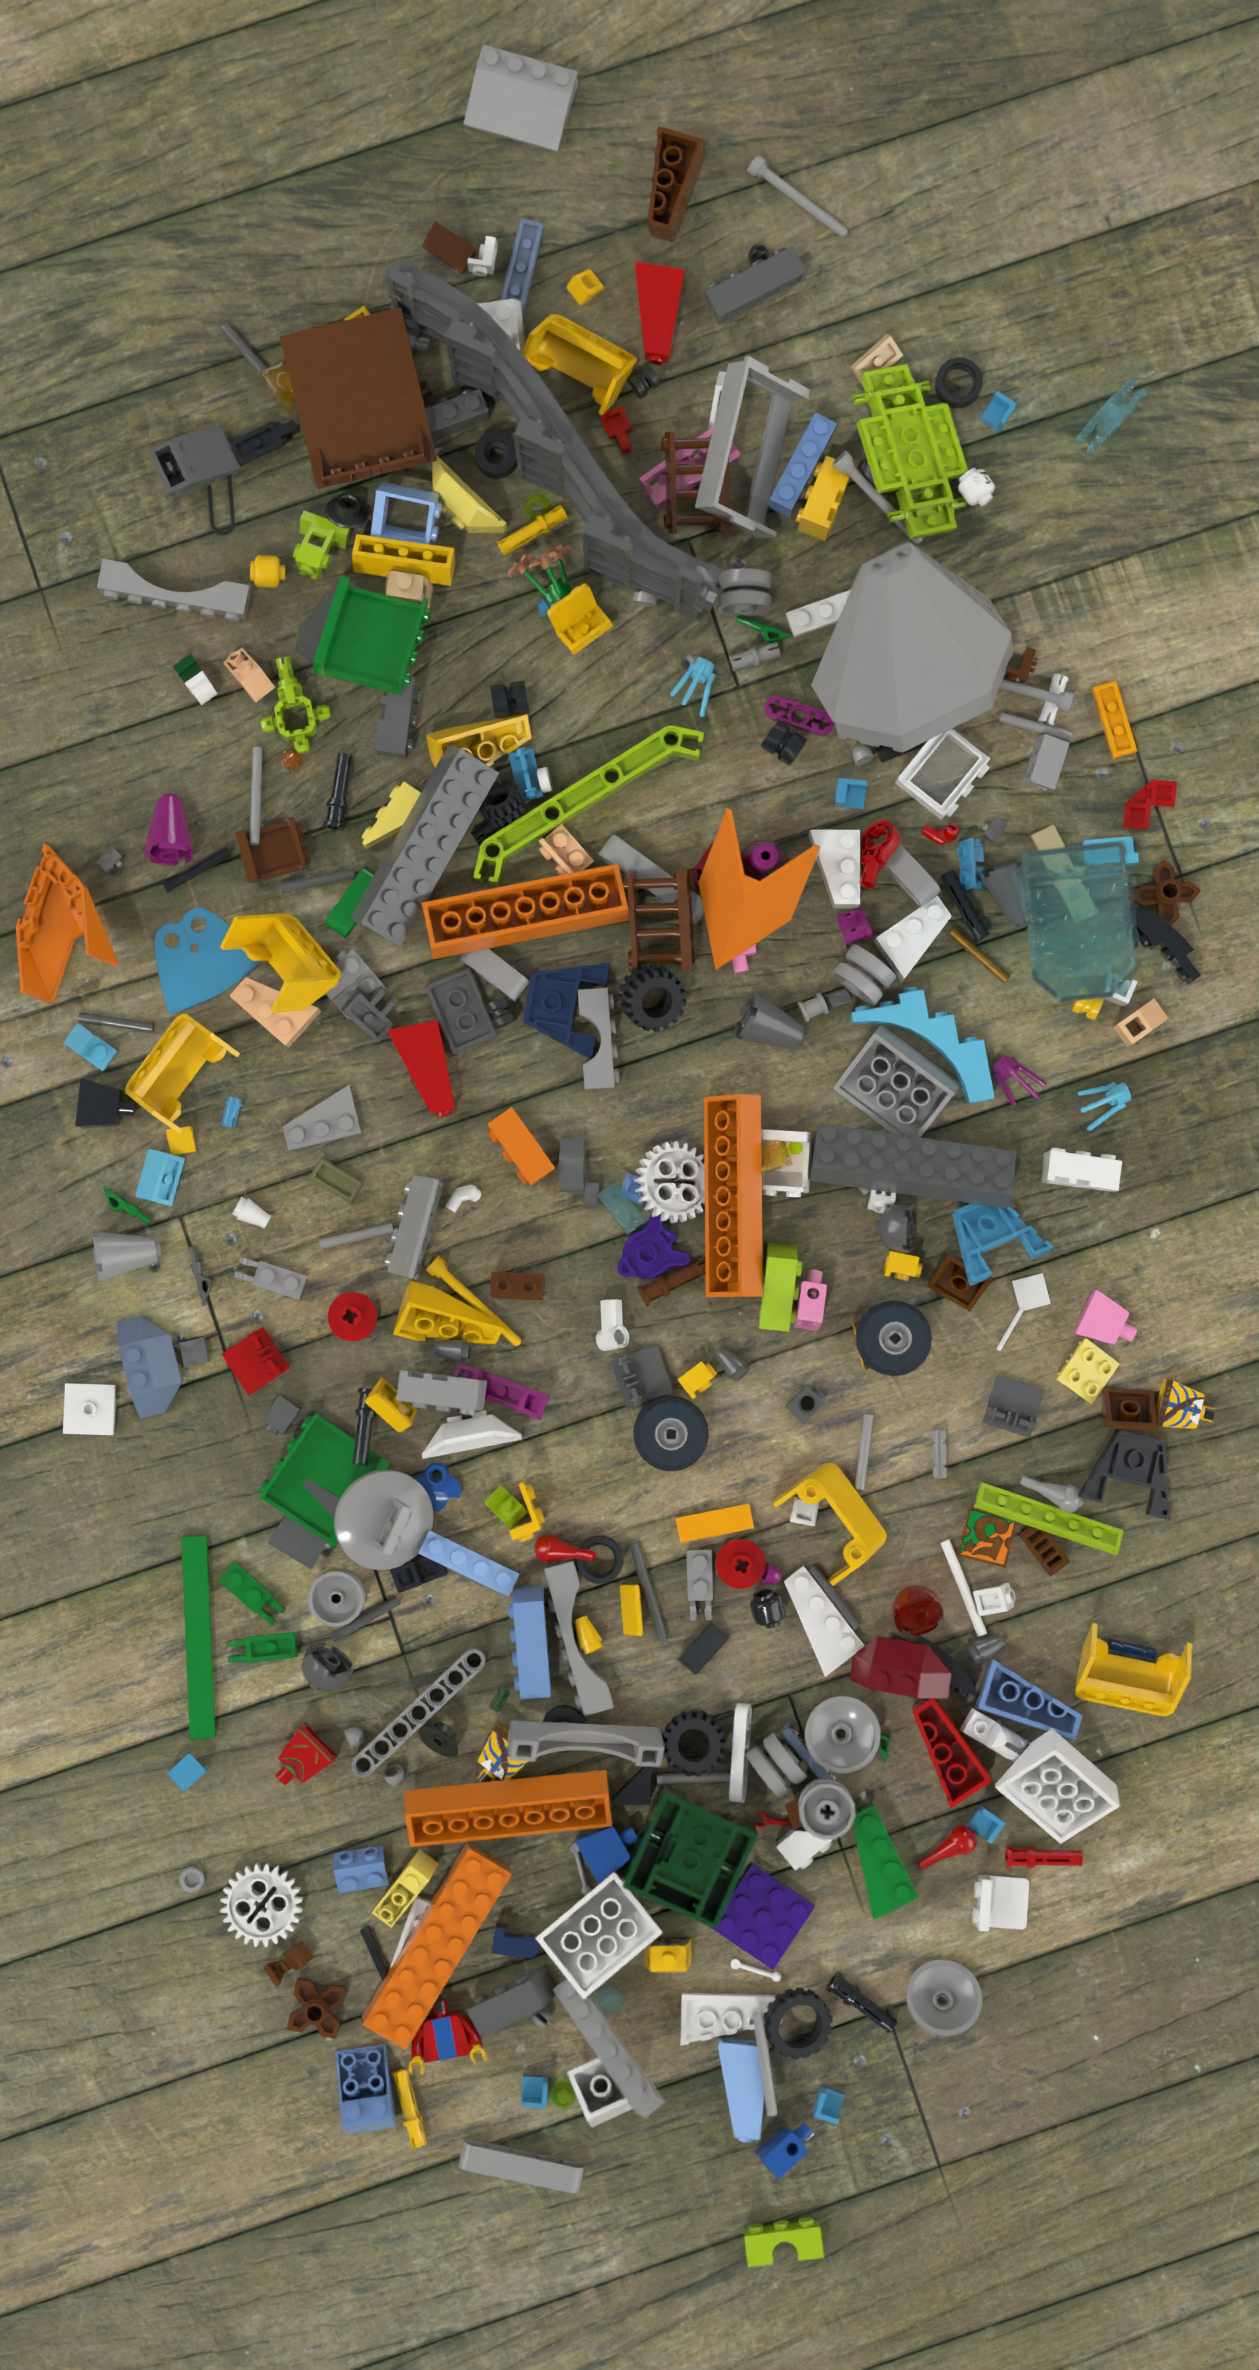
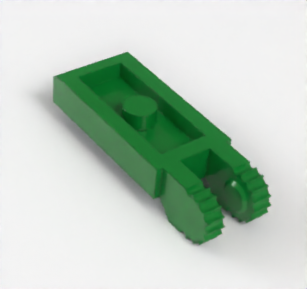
M236 1561L218 1580L255 1614L258 1613L270 1625H273L276 1620L262 1608L267 1601L276 1611L282 1614L286 1610L272 1596V1592Z
M296 1631L248 1636L245 1639L226 1641V1647L246 1646V1654L228 1656V1663L243 1661L251 1663L298 1657Z

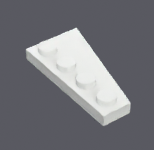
M802 1566L783 1581L826 1677L862 1649L864 1644L810 1573Z
M682 1992L680 2046L694 2041L709 2040L712 2037L736 2034L739 2031L748 2029L754 2030L752 2013L762 2011L764 2016V2013L768 2011V2004L770 2001L773 2003L776 1995Z

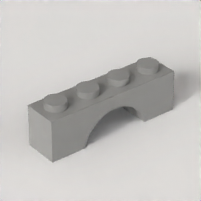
M608 988L578 990L580 1018L593 1023L601 1036V1045L598 1053L593 1059L583 1064L585 1091L615 1089L614 1083H619L618 1068H613V1058H617V1044L611 1043V1034H615L616 1029L615 1019H610L609 1009H614L613 994H608Z

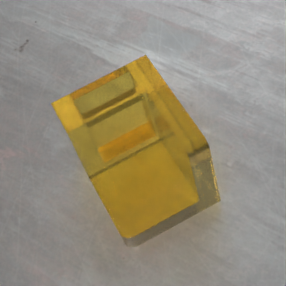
M777 1140L773 1142V1145L761 1148V1155L765 1166L761 1167L762 1172L772 1173L793 1165L785 1141Z

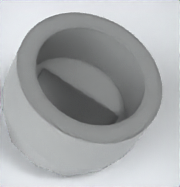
M860 744L854 748L852 757L855 764L859 766L871 761L874 755L867 745Z
M352 1727L344 1730L351 1749L363 1743L364 1734L360 1728Z
M393 1764L383 1772V1776L390 1786L397 1787L396 1784L404 1782L405 1774L399 1764Z
M545 2006V2008L533 2013L532 2020L534 2024L538 2027L548 2026L553 2016L551 2009ZM539 2012V2013H540L545 2019H547L548 2021H547V2022L542 2021V2020L537 2016V2013Z

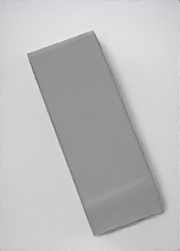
M899 844L894 854L889 857L884 869L914 902L922 907L938 895L941 890L935 880Z
M489 949L463 953L458 957L463 963L514 1002L530 983L522 974Z

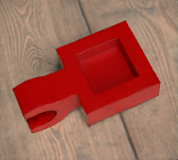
M623 406L600 415V420L608 439H617L622 455L631 452V443L627 433L632 431V427Z

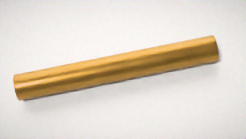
M954 927L948 935L1003 984L1008 980L1010 975Z

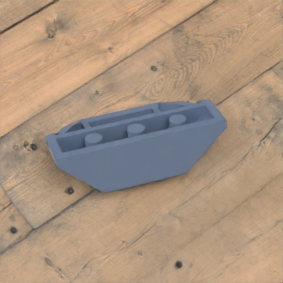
M143 1316L118 1321V1346L130 1396L140 1419L165 1413L182 1384L171 1334Z

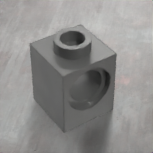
M806 1385L785 1407L802 1424H805L825 1404L822 1401L824 1395L815 1386L810 1388ZM804 1396H810L814 1401V1405L810 1410H803L800 1406V1400Z
M279 1395L262 1421L267 1423L265 1428L273 1434L278 1435L279 1432L285 1434L302 1408L285 1396Z

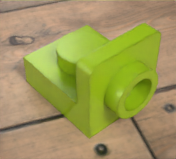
M502 1485L484 1501L485 1505L509 1529L528 1512Z

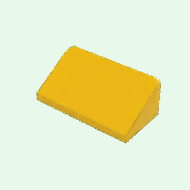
M381 1378L367 1396L365 1403L400 1433L412 1425L418 1409L412 1407L411 1402L397 1401V1390L387 1380Z
M639 1584L620 1585L623 1633L631 1636H642L643 1626Z

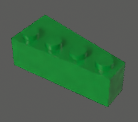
M872 1801L856 1808L852 1828L873 1920L919 1898Z

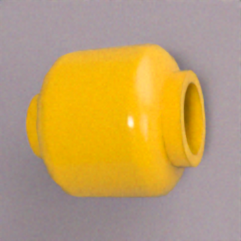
M257 555L255 560L250 562V581H254L257 587L277 588L280 585V580H285L286 565H281L278 556Z

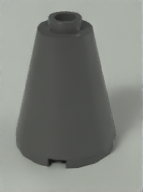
M1022 856V861L1020 862L1017 861V858H1012L990 866L991 872L985 874L984 870L979 873L981 880L1010 925H1016L1017 928L1031 924L1030 919L1034 917L1029 866L1026 856Z
M757 992L752 993L746 1000L740 1012V1015H742L741 1024L736 1023L734 1032L735 1037L741 1040L791 1049L802 1046L807 1036V1033L804 1032L805 1027Z

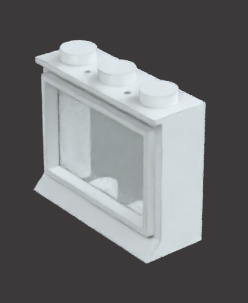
M950 729L929 739L897 778L895 784L942 820L945 815L951 817L959 807L956 802L961 795L966 798L975 787L971 784L976 777L981 779L990 767L986 764L990 757L983 754L956 731Z

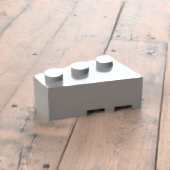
M400 1370L396 1400L412 1402V1407L418 1408L436 1405V1410L451 1412V1407L460 1408V1413L475 1415V1410L483 1411L487 1381Z

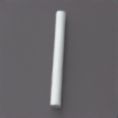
M950 1539L941 1542V1546L977 1636L985 1635L987 1631L981 1616L978 1615L977 1606Z

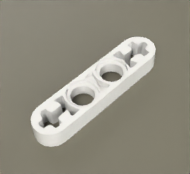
M737 1703L735 1708L729 1790L731 1802L744 1803L746 1798L749 1760L745 1754L750 1748L751 1704Z

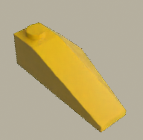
M526 713L451 727L426 734L430 758L435 768L449 744L461 748L490 767L501 756L511 753L532 738Z
M410 1281L402 1298L393 1335L415 1341H426V1338H440V1341L466 1339L467 1342L496 1344L504 1329V1324L435 1287Z

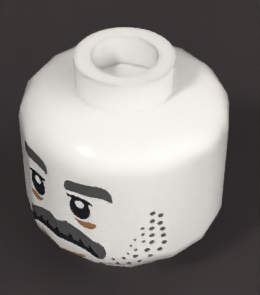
M972 468L959 478L958 490L969 505L980 504V506H984L992 500L993 496L991 494L995 489V484L985 470Z

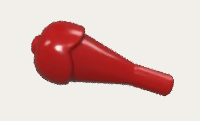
M552 1534L540 1536L534 1545L536 1557L545 1563L574 1558L593 1561L596 1558L595 1551L576 1548L559 1540L556 1535Z
M965 1825L955 1827L934 1852L918 1861L919 1867L924 1870L937 1861L960 1854L967 1855L971 1853L977 1845L975 1831Z

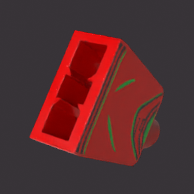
M304 1722L278 1757L284 1766L275 1776L285 1786L294 1777L301 1783H304L334 1762L338 1755Z

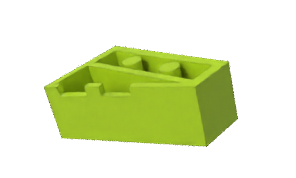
M767 1242L759 1329L789 1332L790 1324H795L796 1309H792L793 1300H798L799 1285H795L796 1276H801L802 1261H798L796 1245Z

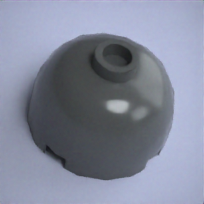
M893 1204L883 1212L881 1219H877L876 1234H880L882 1243L888 1249L900 1253H911L914 1247L910 1246L911 1240H916L917 1212L911 1211L915 1207L914 1204Z
M314 1642L309 1646L304 1655L302 1673L309 1686L314 1690L335 1691L348 1681L353 1673V1670L350 1669L353 1664L347 1655L333 1646L331 1651L324 1647L326 1643Z

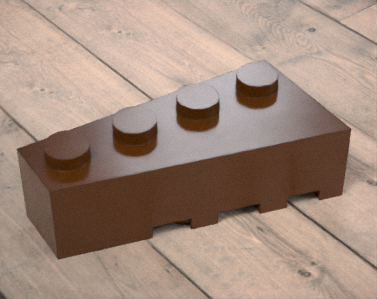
M658 126L655 165L652 176V193L648 215V227L651 236L674 243L707 153L704 139Z

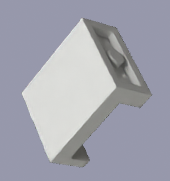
M761 1129L762 1195L777 1196V1191L786 1192V1197H801V1193H809L813 1133Z

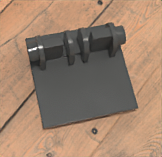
M658 1345L610 1361L626 1408L674 1392Z
M997 1375L982 1423L1030 1438L1032 1431L1036 1428V1418L1045 1390Z

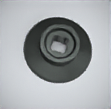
M343 493L331 499L324 508L327 519L343 528L360 527L367 522L369 517L364 504L360 502L357 496L350 493Z
M437 1722L434 1726H424L419 1729L420 1739L435 1753L445 1757H455L458 1754V1746L454 1741L457 1737L456 1732L447 1724Z

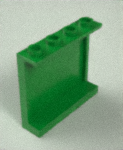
M340 576L313 660L314 674L402 696L404 686L409 687L412 672H409L410 666H415L418 651L415 650L417 644H422L425 630L422 629L423 623H428L431 608H427L428 598L424 597L422 604L351 587L350 578Z
M314 1414L311 1417L308 1415L300 1427L304 1430L300 1437L294 1436L286 1449L290 1452L286 1458L280 1457L272 1470L276 1473L272 1479L268 1480L266 1478L258 1491L262 1493L259 1499L264 1500L326 1541L328 1545L336 1548L338 1541L334 1529V1519L303 1485L306 1479H309L341 1498L345 1490L355 1480L373 1471L387 1470L391 1463L369 1449L368 1466L360 1465L361 1454L359 1464H352L355 1439L321 1416Z

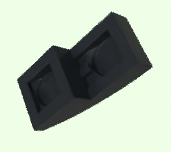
M424 1556L390 1569L398 1594L448 1574L445 1566Z

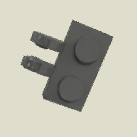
M379 986L370 995L368 1000L357 991L341 1008L350 1019L377 1043L389 1032L388 1030L395 1026L386 1017V1014L397 1003L395 997L388 998L379 1010L374 1006L386 993V989L383 986Z

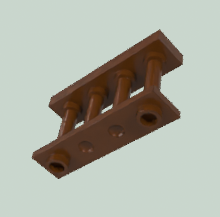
M675 431L664 432L665 437L661 439V450L665 452L667 514L663 516L664 528L667 529V534H678L677 526L712 525L715 527L716 532H731V524L714 515L677 516V501L697 500L699 490H676V475L703 474L705 464L676 465L675 449L709 448L711 436L710 438L675 439ZM728 458L718 503L730 509Z
M680 868L676 871V875L670 878L637 879L636 870L629 871L627 877H624L623 880L624 891L628 892L631 937V951L628 952L629 966H632V969L636 968L639 970L642 963L678 962V965H682V971H692L696 968L690 868ZM674 888V890H677L678 900L672 903L638 904L637 889ZM675 912V915H679V925H676V927L640 929L639 914ZM676 937L677 940H680L681 950H677V952L641 954L640 939Z

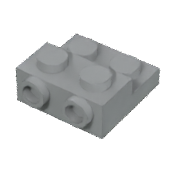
M345 949L335 958L337 960L335 965L340 970L341 977L337 985L325 994L350 1021L351 1019L341 1008L357 991L368 1000L370 995L379 986L387 988L354 949L350 952Z

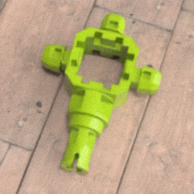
M283 657L284 665L281 658L275 660L280 678L278 682L279 688H277L279 701L274 707L276 717L272 718L270 716L262 719L263 732L270 733L276 732L275 729H278L282 738L288 742L294 741L295 750L298 754H304L309 752L310 748L309 740L306 738L313 737L318 730L316 720L322 722L331 718L330 709L327 705H320L313 709L311 701L303 695L301 684H298V679L294 677L291 657ZM299 706L306 707L309 726H306V729H298L292 732L286 731L283 712L286 709L298 708Z

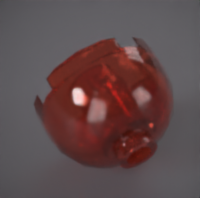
M913 1585L902 1589L896 1595L892 1604L895 1626L903 1633V1630L910 1631L911 1635H922L934 1630L938 1626L937 1622L940 1618L943 1619L944 1616L941 1601L936 1593L922 1585Z

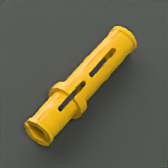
M559 505L542 516L541 514L536 516V520L496 543L502 554L506 556L543 533H549L551 528L567 520L568 516L563 507Z
M408 2068L393 2071L392 2075L403 2111V2125L407 2128L411 2148L422 2147L427 2144L422 2126L423 2117L419 2114Z

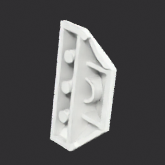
M485 1410L475 1412V1415H472L470 1419L462 1420V1415L447 1418L448 1423L440 1426L422 1453V1457L425 1459L522 1440L523 1438L520 1432L495 1415H487Z

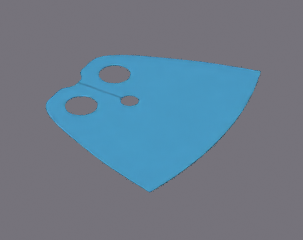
M196 907L185 913L182 921L179 923H168L163 926L155 935V956L158 974L169 1014L189 1009L216 997L238 983L261 962L249 959L242 949L222 950L220 945L230 925L214 913L201 907ZM195 917H202L206 921V928L200 933L193 931L191 928V921ZM168 933H175L179 936L180 942L177 947L168 948L165 945L164 938ZM192 944H197L199 947L195 953L190 950Z

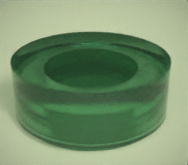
M501 1686L491 1700L489 1708L496 1713L499 1712L509 1697V1690Z

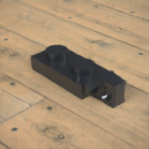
M294 420L281 424L280 421L275 423L272 421L230 441L229 444L241 467L285 446V444L290 442L288 438L299 433Z

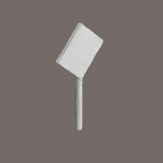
M1043 1273L1012 1281L1019 1310L997 1346L998 1351H1001L1023 1311L1051 1304Z

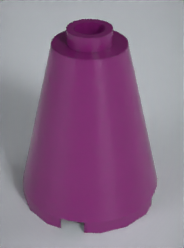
M172 793L163 794L162 797L157 799L145 842L144 858L150 857V862L154 864L174 866L178 865L179 860L185 859V864L193 860L194 852L183 802L177 795Z
M755 841L749 844L741 853L744 875L758 881L763 880L788 863L784 851L777 844L770 841Z

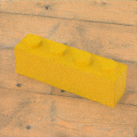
M356 534L352 552L353 572L387 577L389 571H398L425 576L430 583L451 586L455 569V549Z

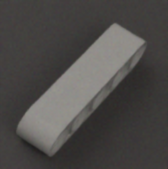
M615 835L609 838L598 853V856L609 865L618 864L620 873L627 877V873L631 870H636L637 879L672 877ZM674 888L643 889L661 903H672L678 900L677 890H674ZM692 891L693 926H696L704 916L702 898Z
M472 2139L463 2140L458 2167L466 2171L569 2193L580 2192L585 2168L582 2163Z

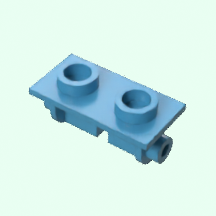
M519 748L515 750L516 752L510 753L509 758L514 780L524 800L544 797L538 780V769L533 748L527 750Z
M973 838L960 841L958 847L961 870L959 874L960 883L965 891L972 888L974 890L984 889V883L979 873L982 870L985 871V867H976V863L984 862L983 844H981L980 839Z

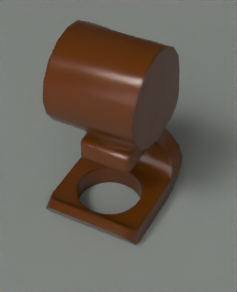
M302 1940L284 1952L285 1958L278 1962H269L263 1966V1969L276 1987L281 1985L285 1972L287 1973L292 1968L298 1971L313 1959L314 1956Z

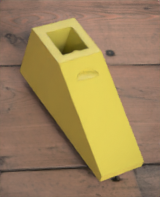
M403 782L401 786L396 785L389 796L391 801L387 807L383 805L375 817L378 820L374 826H369L363 833V846L368 849L398 833L421 792L406 782Z
M419 1849L374 1908L372 1914L392 1928L429 1882L439 1863Z

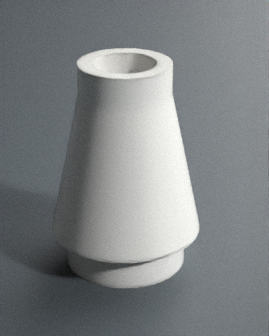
M243 1197L240 1198L232 1215L237 1217L236 1220L262 1228L266 1227L271 1217L251 1199Z

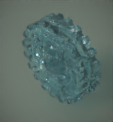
M1133 378L1128 379L1107 400L1077 435L1075 440L1081 444L1086 442L1097 430L1099 431L1088 444L1087 451L1091 455L1110 438L1147 395L1148 392L1142 388L1124 402L1135 387L1136 381Z

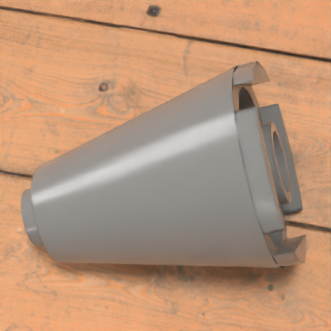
M105 1232L91 1233L92 1243H94L93 1256L98 1282L106 1281L157 1262V1257L161 1256L160 1242H155L154 1237Z

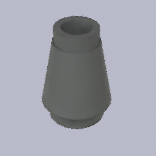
M466 1339L436 1341L434 1355L461 1364L470 1362L472 1343L467 1342Z
M725 1345L714 1353L729 1379L737 1382L749 1372L748 1362Z
M997 1634L970 1642V1645L966 1647V1651L974 1665L979 1663L983 1665L1006 1646L1001 1635Z

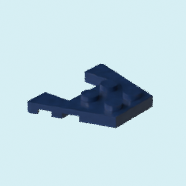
M610 963L532 973L523 1023L582 1056L592 1059L596 1036L571 1032L580 982L606 986Z

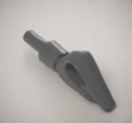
M193 1246L188 1248L192 1260L190 1266L195 1276L200 1298L202 1299V1306H205L213 1282L210 1277L203 1274L201 1261L198 1262L195 1247ZM203 1281L208 1282V1289L206 1292L205 1290H203Z

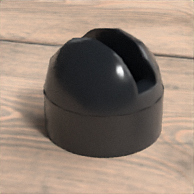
M756 244L750 248L748 254L750 263L753 264L759 259H764V261L768 259V251L765 246ZM758 250H762V252L755 259L753 256L757 253Z

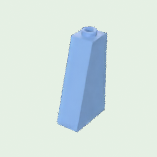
M718 2037L717 2044L734 2137L739 2138L741 2142L752 2143L754 2140H760L764 2104V2088L757 2041Z

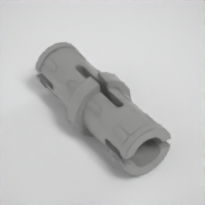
M777 642L758 648L753 646L748 651L730 655L729 661L732 664V670L736 671L750 665L759 666L760 662L781 657L780 650L777 648Z

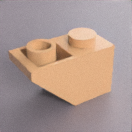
M243 648L231 653L228 659L223 662L255 702H258L275 688L260 666Z
M1152 999L1113 1028L1125 1045L1129 1047L1166 1021L1168 1017L1157 1001Z

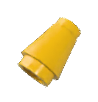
M587 1616L573 1621L579 1650H582L584 1655L603 1648L601 1644L603 1640Z

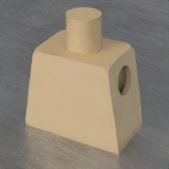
M389 571L386 578L384 595L422 604L424 597H427V608H430L433 585L422 575Z

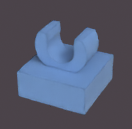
M627 1173L618 1197L642 1205L643 1202H639V1199L643 1194L635 1192L641 1185L634 1182V1179L640 1177Z

